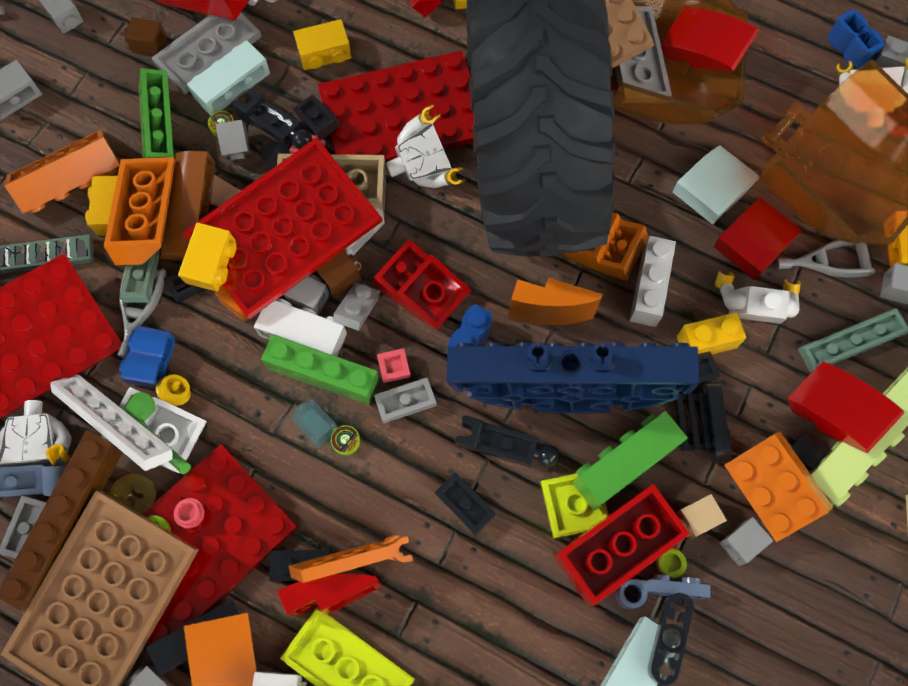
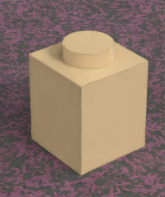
M712 494L675 513L690 533L687 536L688 540L727 521Z

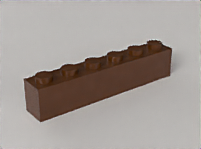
M86 430L0 586V599L19 610H26L95 491L103 490L123 453L101 433Z

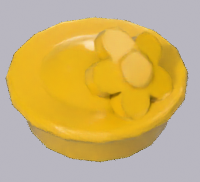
M168 375L160 379L156 384V393L159 399L173 406H181L190 398L189 383L180 375Z

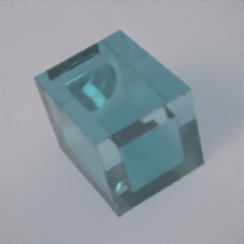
M313 399L308 403L300 404L294 410V415L291 417L295 426L317 449L331 437L337 428L335 422Z

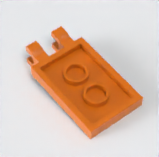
M399 535L387 537L382 542L371 543L289 565L291 578L304 583L387 559L399 562L413 561L412 554L403 555V553L399 552L402 544L409 543L408 536L399 537Z

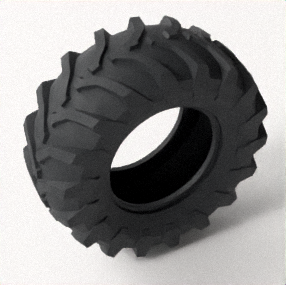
M467 0L468 67L471 69L469 88L471 111L474 114V126H472L474 153L477 155L478 167H476L478 191L481 194L480 206L489 248L495 253L532 257L557 256L564 253L586 251L607 244L611 229L615 175L612 172V164L615 163V137H612V122H615L614 91H611L610 76H613L611 46L608 39L609 24L606 1Z

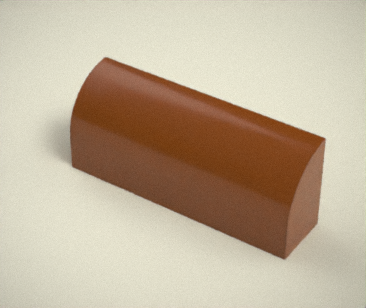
M182 151L174 155L175 167L160 252L161 260L183 261L189 245V241L183 232L209 214L216 162L206 151Z

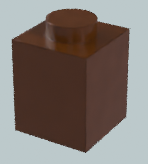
M131 17L129 26L124 31V39L134 54L154 56L165 47L167 35L160 21Z
M344 251L316 270L318 278L323 284L327 285L329 292L334 298L361 279L358 270L360 264L352 254L347 256Z

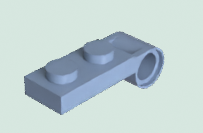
M56 462L55 465L51 463L0 466V497L33 494L50 496L69 462Z
M652 575V580L631 579L616 589L615 599L619 606L624 609H634L642 606L647 599V594L669 596L675 593H684L692 599L710 598V585L701 584V579L684 577L682 582L671 581V576ZM627 586L633 587L637 591L638 598L635 603L628 602L624 597V590Z

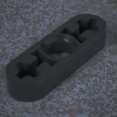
M719 382L703 383L701 393L705 395L712 448L709 450L710 458L713 463H728L731 460V446L722 387Z
M684 593L671 594L663 603L648 664L650 678L660 685L673 684L679 677L694 614V603ZM679 599L682 600L681 606L686 608V612L679 613L677 622H683V627L673 623H666L667 618L674 620L676 610L671 608V603H676ZM667 629H673L679 635V643L674 648L667 647L663 642V634ZM660 649L666 653L676 654L675 659L668 657L666 666L668 669H671V674L664 675L663 679L660 678V672L656 670V666L662 665L665 659V655H659Z

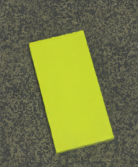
M316 607L280 658L315 686H411L415 681V678L330 615L321 612L319 607Z

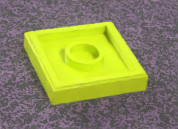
M577 474L542 480L540 482L553 539L584 533L608 515L606 503L593 511L572 484L578 477Z

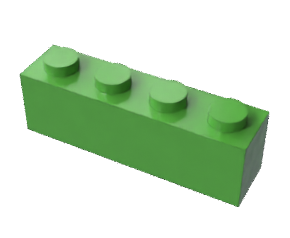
M140 68L138 89L143 158L174 157L167 70Z
M273 334L261 358L267 370L369 406L380 381L376 370Z
M666 411L658 417L653 413L641 423L642 429L638 432H635L633 429L619 439L622 444L615 449L610 445L598 455L600 458L598 462L592 465L589 461L576 471L578 477L572 484L593 511L597 510L688 439Z

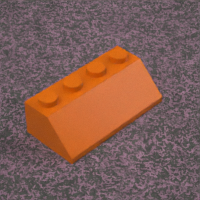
M101 129L6 175L4 186L23 214L28 211L35 213L46 206L44 203L52 199L60 201L70 195L69 191L76 187L84 189L92 184V176H110L116 173L120 163Z
M174 157L121 159L104 247L115 265L144 264L162 247L175 167Z

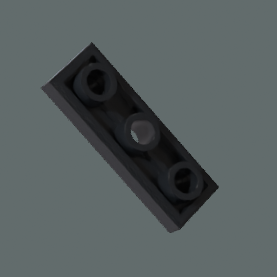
M231 599L187 625L239 615V612ZM184 626L146 647L159 676L188 660Z

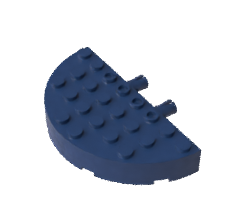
M537 342L518 343L516 346H504L501 343H488L486 346L458 343L456 346H448L446 382L457 392H463V389L466 390L467 397L516 410H520L521 405H527L535 408V412L609 413V409L616 406H623L624 411H630L679 399L678 393L681 391L683 394L692 392L699 384L698 346H690L688 343H674L671 346H658L656 343L627 346L624 343L609 344L607 342H604V346H601V342L597 344L579 343L577 346H565L562 343H549L546 345L540 342V346H537Z

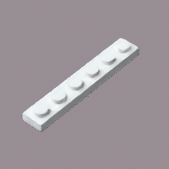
M77 374L70 378H62L50 382L53 394L143 470L155 468L173 459L172 449L80 375Z

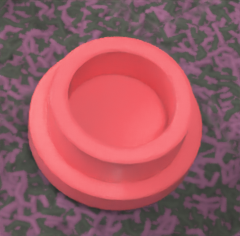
M193 498L181 500L174 509L176 523L188 529L198 526L205 514L201 502Z

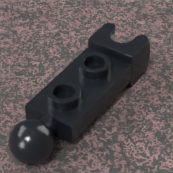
M253 89L247 90L248 95L251 96L250 102L243 104L236 101L234 103V108L241 119L250 125H255L285 146L292 140L293 146L299 150L312 141L311 134L306 130H302L303 127L298 120L265 100L261 94Z
M470 416L462 417V426L469 429L472 434L467 437L460 435L456 437L455 445L459 448L480 452L527 467L531 466L533 458L537 459L539 464L545 468L554 467L559 461L560 455L553 446L536 447L537 437L492 425Z

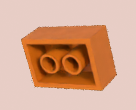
M781 431L773 434L724 465L776 542L829 513L833 508Z

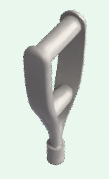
M864 236L832 241L797 259L780 258L775 261L776 269L792 268V266H799L834 277H865L873 275L876 271L872 267L866 244L868 239ZM855 245L861 269H840L829 266L826 255L827 250ZM813 257L816 258V262H817V263H815L814 261H812V258H813Z
M165 269L156 270L155 280H157L150 303L144 309L127 307V302H122L120 299L124 324V340L121 342L118 357L126 359L130 352L128 348L129 336L135 332L137 326L143 324L156 308L164 289V278L167 277ZM124 271L123 278H122V282H121V288H122V283H123L125 271ZM129 318H133L136 320L133 323H130Z

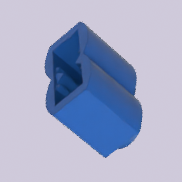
M854 9L839 16L828 34L831 45L843 53L848 64L849 61H852L855 70L864 69L871 65L885 46L880 34L870 28L864 16Z
M476 304L472 305L465 312L461 328L453 333L448 346H456L458 343H471L474 346L482 345L491 331L492 313Z
M137 326L135 332L131 333L128 339L130 352L126 359L121 361L119 367L121 378L127 384L156 389L158 381L166 375L167 364L174 348L175 338L171 332Z

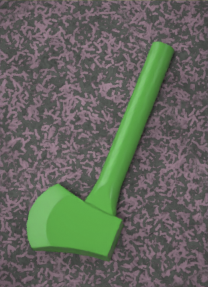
M145 392L135 393L124 411L164 442L144 422L155 411L154 399ZM172 449L173 459L168 462L181 474H186L190 470L191 465Z

